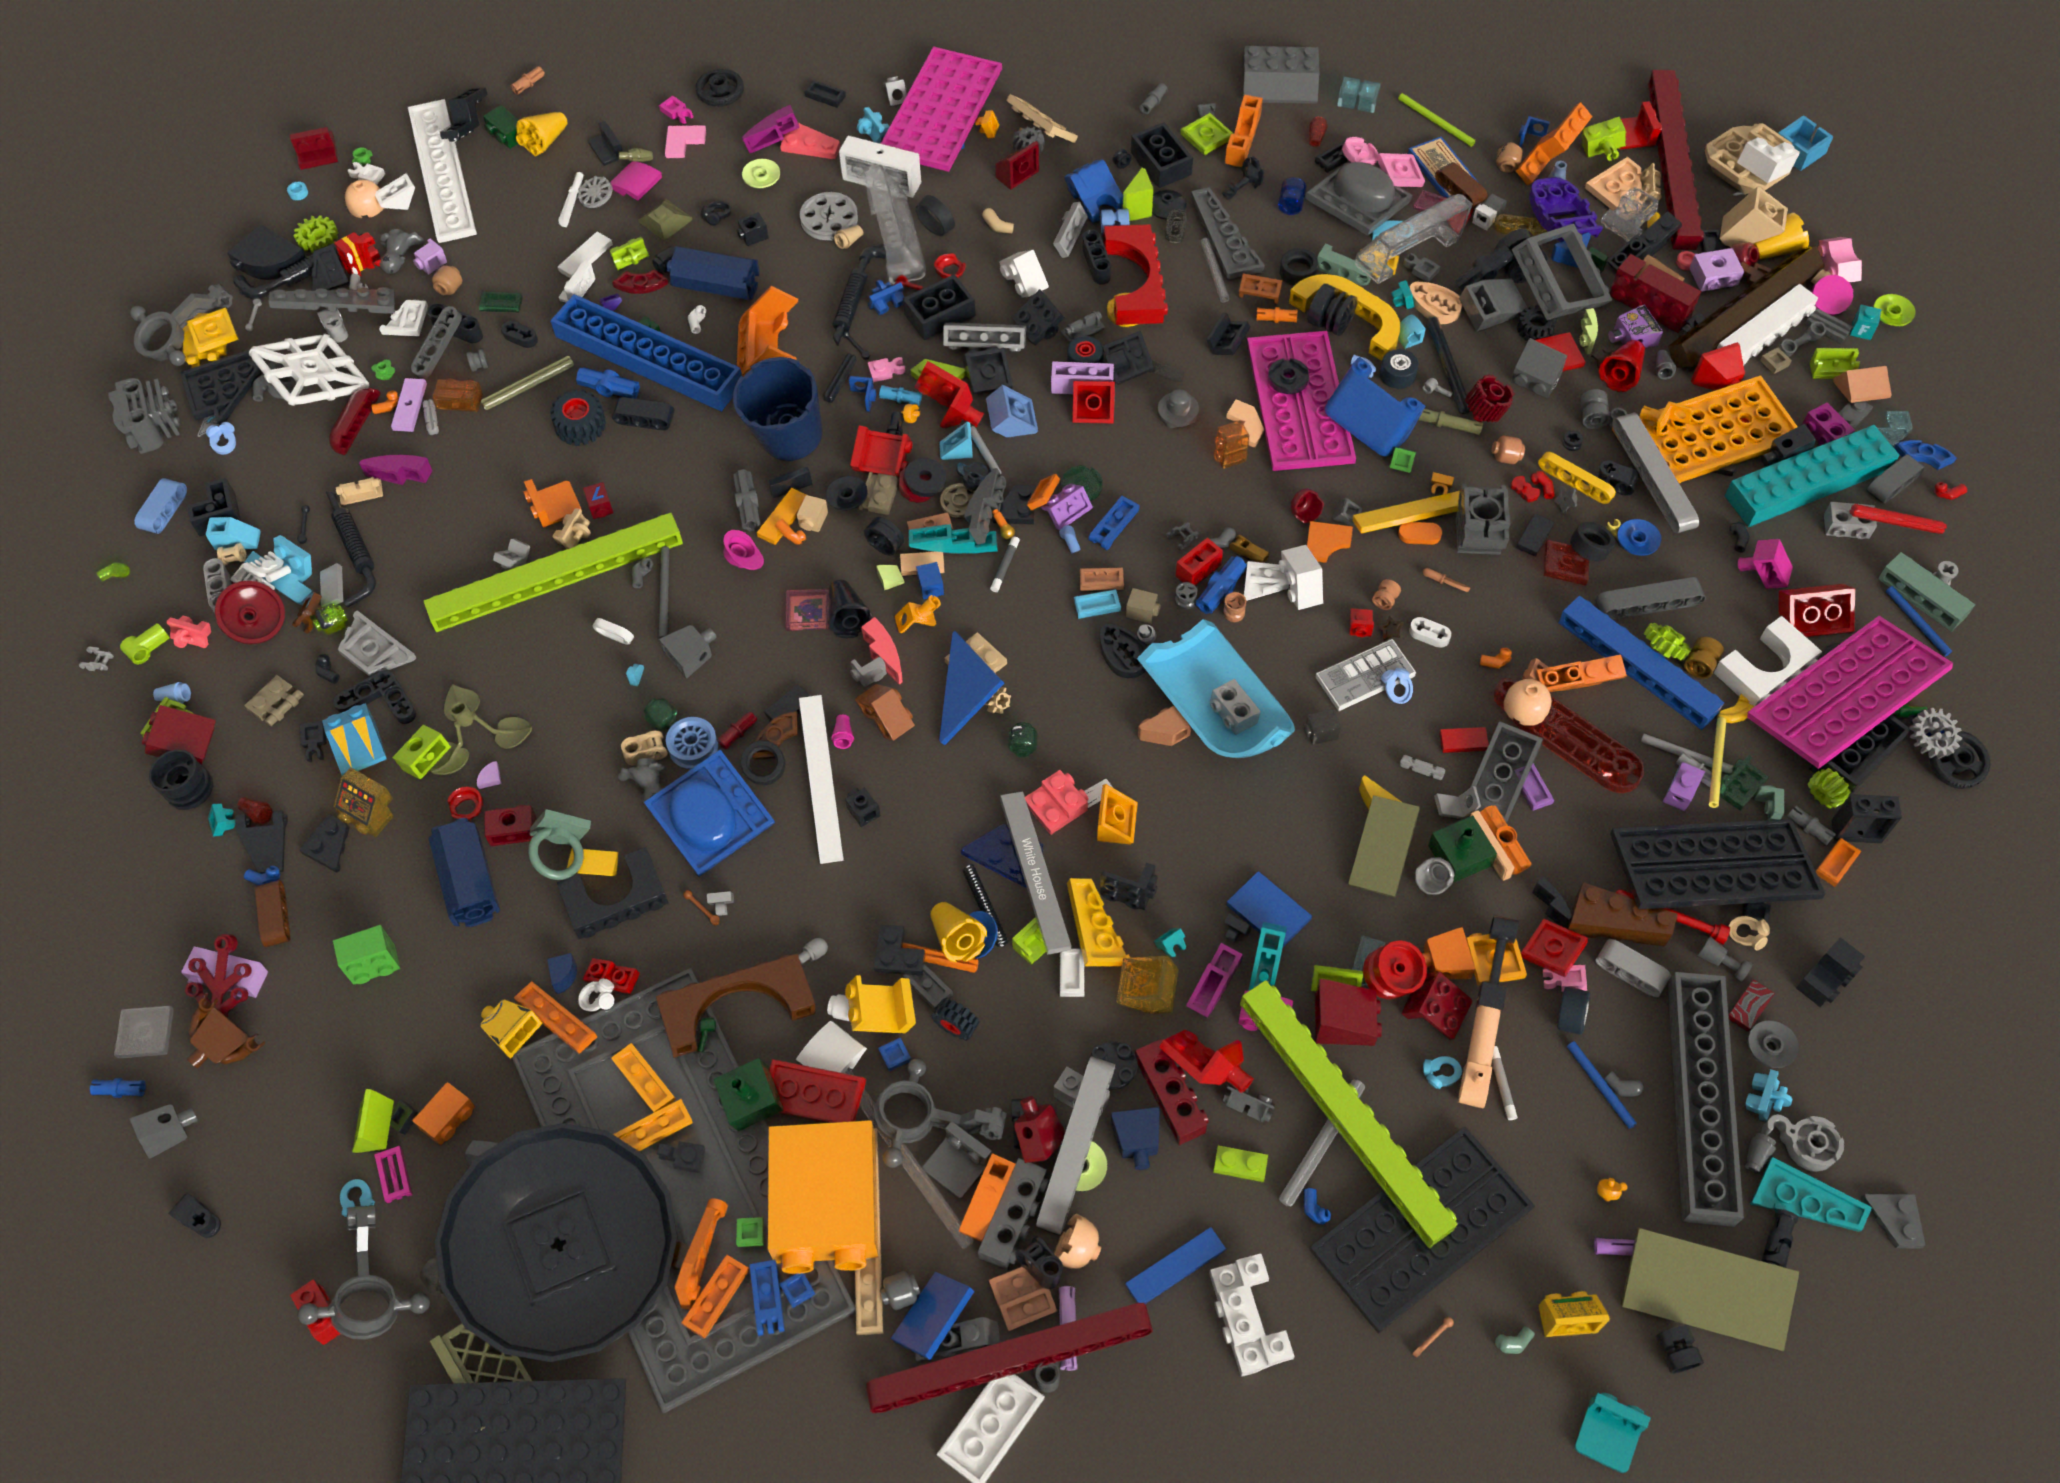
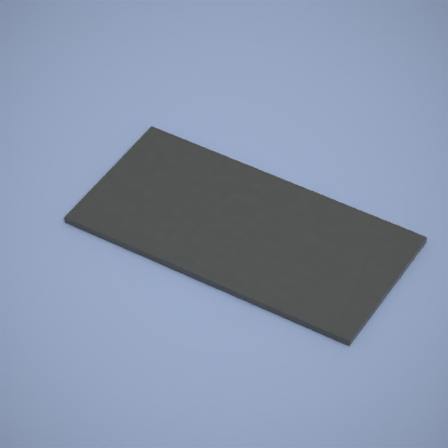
M689 968L613 1004L610 1009H603L580 1020L597 1035V1038L580 1054L552 1033L519 1049L512 1059L541 1127L567 1123L605 1130L615 1134L653 1114L611 1059V1057L630 1043L634 1045L676 1099L675 1101L682 1099L693 1123L639 1152L646 1156L670 1193L677 1242H684L690 1248L709 1199H720L728 1204L725 1216L721 1217L716 1224L700 1282L702 1292L726 1255L747 1266L749 1270V1264L773 1260L768 1250L769 1128L765 1120H762L738 1132L728 1122L713 1079L739 1066L710 1006L701 1016L696 1030L698 1050L701 1039V1020L704 1018H714L716 1020V1031L708 1032L704 1051H695L673 1058L658 1010L656 996L667 990L675 991L684 988L690 983H698L692 968ZM679 1141L704 1145L705 1152L700 1172L674 1169V1161L659 1159V1155H657L659 1143L670 1145L677 1149ZM763 1217L764 1246L738 1247L736 1244L737 1219ZM833 1260L814 1261V1269L804 1274L812 1286L815 1295L792 1308L780 1287L785 1331L779 1332L778 1322H774V1333L769 1334L767 1324H763L764 1335L758 1336L751 1274L749 1271L704 1339L682 1325V1321L690 1310L682 1309L675 1290L680 1270L671 1268L666 1286L641 1323L628 1331L661 1411L664 1414L856 1313V1308L835 1268ZM782 1263L777 1264L779 1283L794 1275L783 1272Z

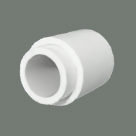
M832 995L828 1003V1014L832 1015L833 1018L849 1021L848 999L845 995Z

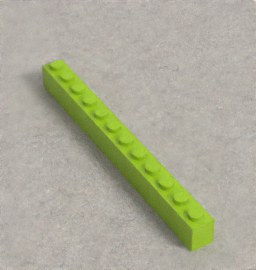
M668 513L587 543L579 544L573 548L537 559L528 564L517 566L514 569L497 573L494 576L475 581L469 585L455 588L441 595L433 596L424 600V604L435 631L439 632L661 552V547L666 546L670 549L683 544L672 513Z
M1267 980L1244 994L1240 1003L1242 1008L1427 1247H1432L1450 1234L1458 1225L1454 1213L1448 1207L1445 1208L1442 1205L1436 1190L1431 1186L1428 1187L1422 1179L1421 1171L1415 1165L1412 1166L1409 1163L1403 1148L1398 1144L1395 1145L1390 1138L1388 1129L1376 1121L1370 1106L1362 1103L1358 1098V1092L1351 1083L1347 1084L1342 1077L1340 1068L1335 1063L1332 1064L1329 1061L1322 1045L1316 1044L1311 1038V1032L1305 1024H1300L1296 1019L1293 1008L1288 1004L1285 1005L1281 1000L1278 989L1274 985L1270 986Z

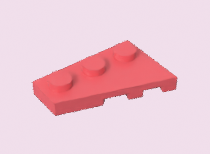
M798 123L800 128L786 133L781 143L782 152L835 160L840 149L839 140Z

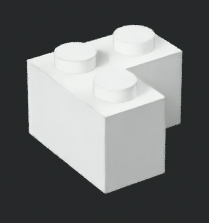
M1757 137L1746 143L1737 163L1766 183H1769L1789 173L1800 152L1789 143L1783 142L1772 147L1766 140Z
M1034 250L1018 252L999 261L1002 275L1007 280L1014 279L1016 283L1015 289L1021 297H1030L1039 289L1044 290L1049 287Z
M1307 545L1281 551L1282 560L1279 561L1281 572L1287 575L1290 584V590H1288L1290 602H1294L1298 610L1323 604L1322 567Z

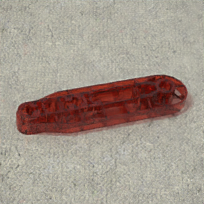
M1511 678L1500 680L1494 690V700L1503 709L1506 694L1509 688L1516 682ZM1552 696L1549 713L1541 723L1522 725L1519 724L1520 721L1513 718L1514 723L1520 730L1543 738L1542 745L1612 792H1631L1638 787L1644 776V765L1633 751ZM1630 773L1639 779L1634 784L1627 781Z

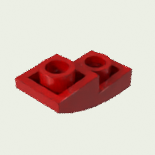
M592 958L583 980L591 983L599 982L600 979H608L614 985L613 991L631 994L640 972L635 968L616 966L612 961Z

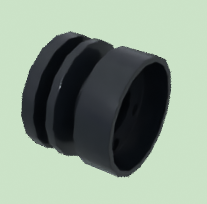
M1527 229L1512 231L1498 242L1495 250L1506 243L1512 251L1514 247L1524 240L1534 236ZM1538 245L1547 262L1546 253L1542 250L1541 246ZM1516 257L1503 266L1505 273L1514 283L1527 281Z
M1324 283L1313 298L1308 311L1307 322L1320 328L1326 323V331H1333V334L1340 336L1344 333L1354 316L1358 299L1354 295L1349 296L1347 292H1342L1339 295L1338 288Z
M175 749L164 753L156 759L149 771V781L152 786L163 795L171 806L180 810L196 808L204 803L211 795L214 787L213 778L210 773L186 750Z

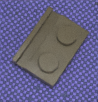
M869 472L866 481L868 495L864 503L859 506V510L868 509L869 512L889 515L899 485V477L880 473L875 475L873 472Z

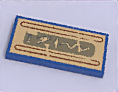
M1442 136L1411 147L1408 150V154L1414 155L1419 168L1442 197L1453 201L1456 200L1437 183L1435 178L1436 171L1451 162L1458 164L1476 180Z

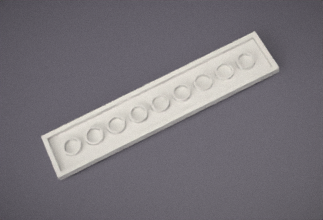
M445 99L408 107L438 243L476 235L455 141L449 142V139H441L440 131L451 125Z

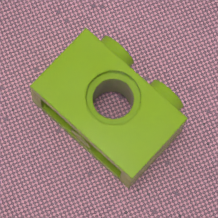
M422 725L392 758L404 772L421 780L451 746L441 733Z

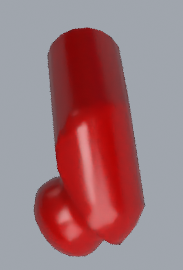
M1543 471L1533 473L1531 481L1535 485L1540 483L1543 486L1544 498H1554L1553 481Z
M1938 482L1934 490L1937 497L1954 500L1967 493V487L1964 484L1950 489L1947 488V483Z

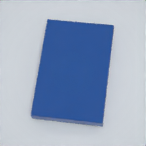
M1259 871L1226 904L1259 933H1261L1263 922L1286 926L1283 947L1312 919L1311 914Z
M935 1272L891 1339L895 1343L930 1360L974 1291L967 1285Z

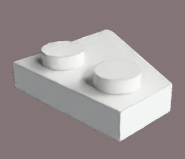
M1247 562L1244 589L1246 601L1289 588L1287 575L1281 572L1279 565Z

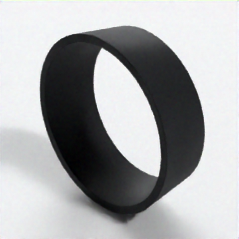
M925 195L916 206L918 218L933 234L943 236L955 227V221L951 212L934 196ZM929 211H931L937 217L940 223L930 214Z

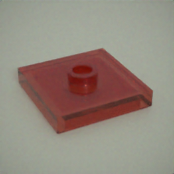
M1547 540L1545 544L1543 576L1586 586L1589 581V560L1577 554L1569 544Z

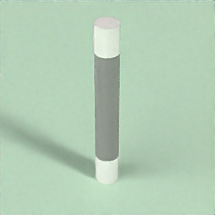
M1494 1046L1492 1066L1508 1120H1515L1518 1117L1498 1047Z

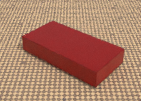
M1486 727L1440 729L1439 732L1442 753L1486 751L1489 746Z

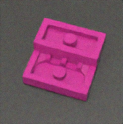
M632 161L610 183L613 190L622 196L628 194L639 201L662 178V173L651 166Z

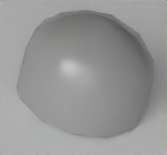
M1441 857L1425 860L1416 869L1415 882L1419 889L1426 894L1437 895L1452 885L1455 876L1454 870L1450 863Z

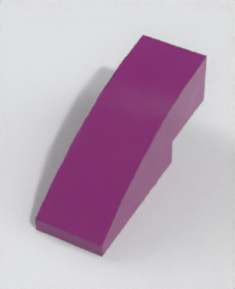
M791 105L767 116L742 137L750 154L784 140V134L800 128Z
M414 455L378 456L361 460L359 463L365 476L379 478L400 485H404L406 479L426 483L433 471L427 458Z
M1221 943L1211 963H1208L1186 1007L1208 1018L1244 957L1243 954Z

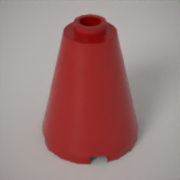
M1630 340L1602 361L1599 375L1600 379L1608 384V388L1618 392H1626L1638 384L1645 354L1644 345L1638 340Z

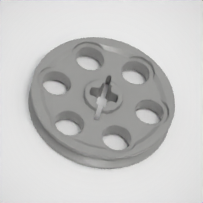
M824 192L816 194L809 198L801 207V226L813 238L834 240V235L837 231L831 230L832 228L840 227V230L857 225L858 213L856 204L851 198L841 193ZM818 202H826L825 205H817ZM839 202L845 203L844 206H837L836 204ZM829 211H831V215H830V217L828 218L829 220H828V222H827V217H828V215H829ZM808 213H813V214H815V215L812 216V217H806V216H805V215L808 214ZM846 215H851V216H853V217L850 218V219H844V218H843V217L846 216ZM814 226L822 227L819 230L812 229Z

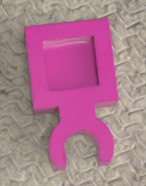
M671 96L659 105L662 113L673 120L678 117L682 124L686 123V116L691 119L693 118L692 111L686 108V105L674 96Z

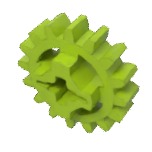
M321 215L317 219L311 216L309 221L304 219L305 223H298L299 228L294 229L296 233L294 238L298 246L302 247L304 251L310 249L311 253L315 249L319 250L334 243V240L338 239L337 234L339 233L334 221H330L329 217L323 219Z
M1650 623L1644 631L1646 638L1651 641L1650 646L1667 658L1672 656L1673 658L1677 657L1679 660H1685L1691 652L1689 644L1683 642L1685 637L1668 625L1663 627L1662 625L1658 626L1656 623Z

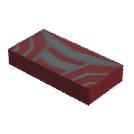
M1753 979L1729 1013V1020L1749 1032L1775 993Z

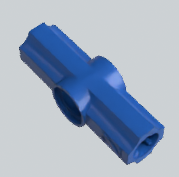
M583 367L577 372L576 382L578 385L596 389L602 396L611 397L614 394L636 399L639 394V382L622 378L612 370L607 369L604 372H599Z
M1231 556L1220 572L1216 571L1212 575L1207 588L1196 601L1200 611L1205 614H1212L1220 602L1229 593L1233 592L1236 582L1247 569V564L1242 558Z

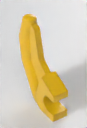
M1740 694L1736 705L1721 710L1717 714V719L1723 717L1726 719V723L1730 724L1744 721L1747 719L1748 711L1755 706L1751 705L1750 701Z

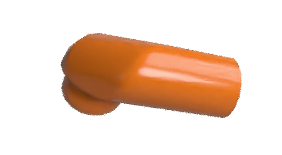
M389 391L386 394L388 399L385 402L372 404L373 413L380 414L392 411L400 398L397 392Z
M783 519L779 520L775 525L781 534L795 545L802 544V541L806 539L803 531L798 530L795 533Z
M1501 648L1500 653L1495 657L1481 655L1479 665L1499 669L1511 661L1512 651L1509 648Z

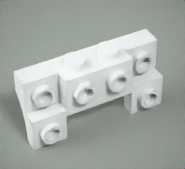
M1262 1254L1238 1259L1233 1264L1211 1269L1209 1274L1218 1300L1215 1302V1309L1218 1317H1223L1226 1326L1222 1328L1226 1343H1231L1241 1377L1294 1359L1286 1330L1265 1336L1250 1287L1269 1281Z

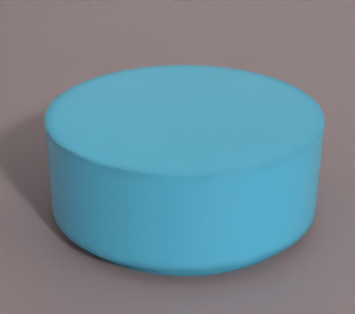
M303 182L291 183L287 188V192L293 200H302L308 195V189Z

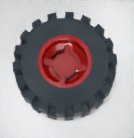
M577 389L572 390L573 392L566 391L563 396L559 395L557 397V401H553V407L550 408V416L557 436L563 442L566 440V443L569 445L574 442L575 446H580L582 442L584 445H587L589 440L592 442L596 441V436L601 437L602 431H605L606 419L599 398L594 396L592 392L586 393V390L582 389L581 391H577Z

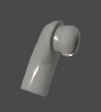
M358 274L350 276L349 290H357L358 288L368 289L366 284L362 286Z

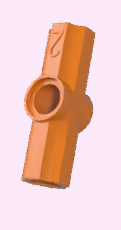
M1496 805L1488 806L1480 811V814L1515 867L1512 875L1522 873L1529 868L1531 862L1517 841L1516 831L1507 825ZM1500 837L1507 839L1508 842L1502 841Z

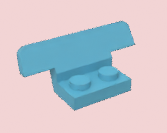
M282 535L274 538V553L283 560L284 566L290 567L291 573L270 583L276 590L297 604H302L304 599L313 593L311 589L302 584L312 575L311 555ZM252 551L244 563H255L254 560L260 561L259 558L261 556Z

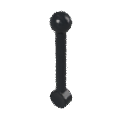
M845 330L842 336L847 338L858 349L864 360L869 359L870 353L864 351L850 336L849 331Z
M304 505L301 508L303 512L301 535L297 538L300 544L307 542L305 530L307 513L310 511L308 505Z

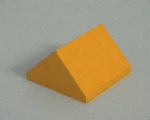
M1107 784L1102 785L1097 841L1133 844L1138 802Z

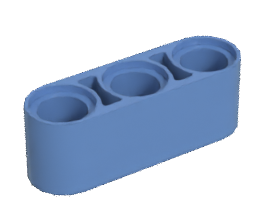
M166 478L161 479L137 513L135 526L138 529L152 533H161L184 500L187 493L186 485Z

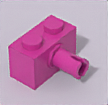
M1780 539L1758 540L1754 556L1748 558L1741 557L1738 560V568L1741 572L1757 570L1766 589L1788 587L1793 566Z

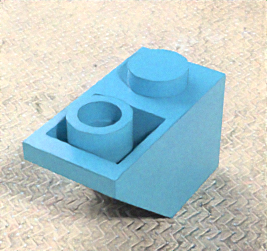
M232 517L209 518L206 537L215 550L218 547H233L237 543H241L245 549H257L261 534L260 529Z

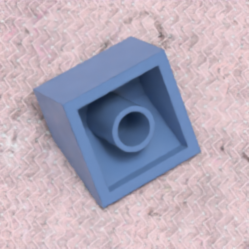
M1001 385L986 398L991 428L995 433L1005 437H1014L1038 432L1032 399L1004 385Z

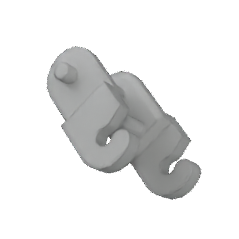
M89 646L87 652L91 654L94 652L97 657L94 662H80L79 667L82 669L86 667L89 671H95L96 669L101 671L107 670L106 664L114 656L109 651L105 652L97 647ZM100 657L104 658L102 663H98Z

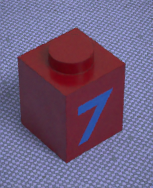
M604 482L583 488L593 519L613 514Z

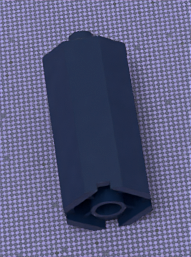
M675 246L672 260H669L667 263V271L670 272L671 278L670 284L674 287L746 300L753 299L758 288L755 276H759L760 270L758 260Z
M459 818L455 822L433 827L431 829L432 835L428 839L449 919L454 926H460L459 922H463L466 927H473L490 921L493 918V912L496 911L498 913L500 911V906L480 833L475 823H470L467 818Z

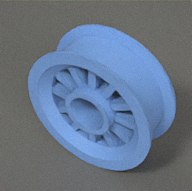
M687 717L674 723L667 732L666 746L670 757L675 764L682 768L693 769L718 751L715 730L708 721L702 718Z

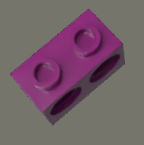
M1828 402L1809 411L1802 425L1805 424L1820 446L1856 431Z

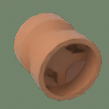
M1385 579L1380 583L1379 591L1375 592L1372 601L1378 608L1390 610L1395 603L1394 599L1401 593V588L1396 582Z
M1232 592L1225 597L1223 615L1228 621L1239 622L1244 618L1247 601L1243 594Z

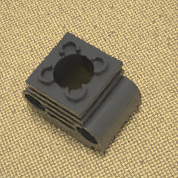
M130 378L116 382V390L108 392L109 400L114 407L112 415L114 424L118 430L125 434L129 447L131 449L138 447L140 454L156 450L162 446L164 442L162 430L167 438L172 437L170 427L176 436L180 435L178 426L181 425L179 416L176 417L175 413L178 410L177 404L174 399L169 398V391L166 385L162 386L158 378L154 379L156 391L150 381L146 382V391L140 380Z
M1462 484L1458 499L1457 516L1455 517L1457 553L1500 555L1501 550L1506 549L1509 541L1510 527L1508 489H1506V485H1501V488L1467 487L1466 484Z

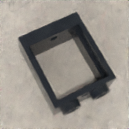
M1850 794L1831 820L1833 833L1836 834L1834 841L1842 838L1847 842L1883 843L1902 818L1899 796Z

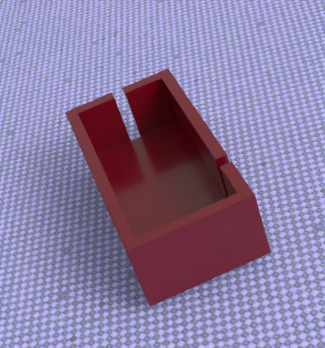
M1630 254L1617 270L1609 293L1610 296L1632 309L1645 304L1655 321L1679 333L1684 327L1685 322L1692 317L1695 305L1702 291L1651 264L1636 278L1635 276L1646 265V262Z

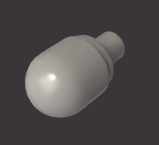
M1141 625L1138 629V638L1145 644H1152L1156 640V631L1152 626Z
M815 938L805 944L803 952L798 955L801 964L807 960L811 962L816 961L825 955L828 950L827 942L822 938Z

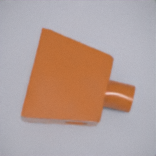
M1463 927L1426 940L1422 955L1425 958L1426 966L1429 967L1430 973L1440 971L1448 979L1472 978L1475 965Z

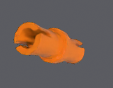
M1280 307L1275 309L1257 308V321L1297 323L1298 310L1280 309Z

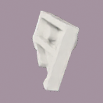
M406 300L400 306V309L390 316L392 320L386 326L381 325V334L420 336L428 308L427 302Z

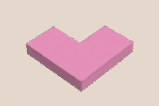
M668 126L665 148L666 158H685L686 144H705L706 126Z

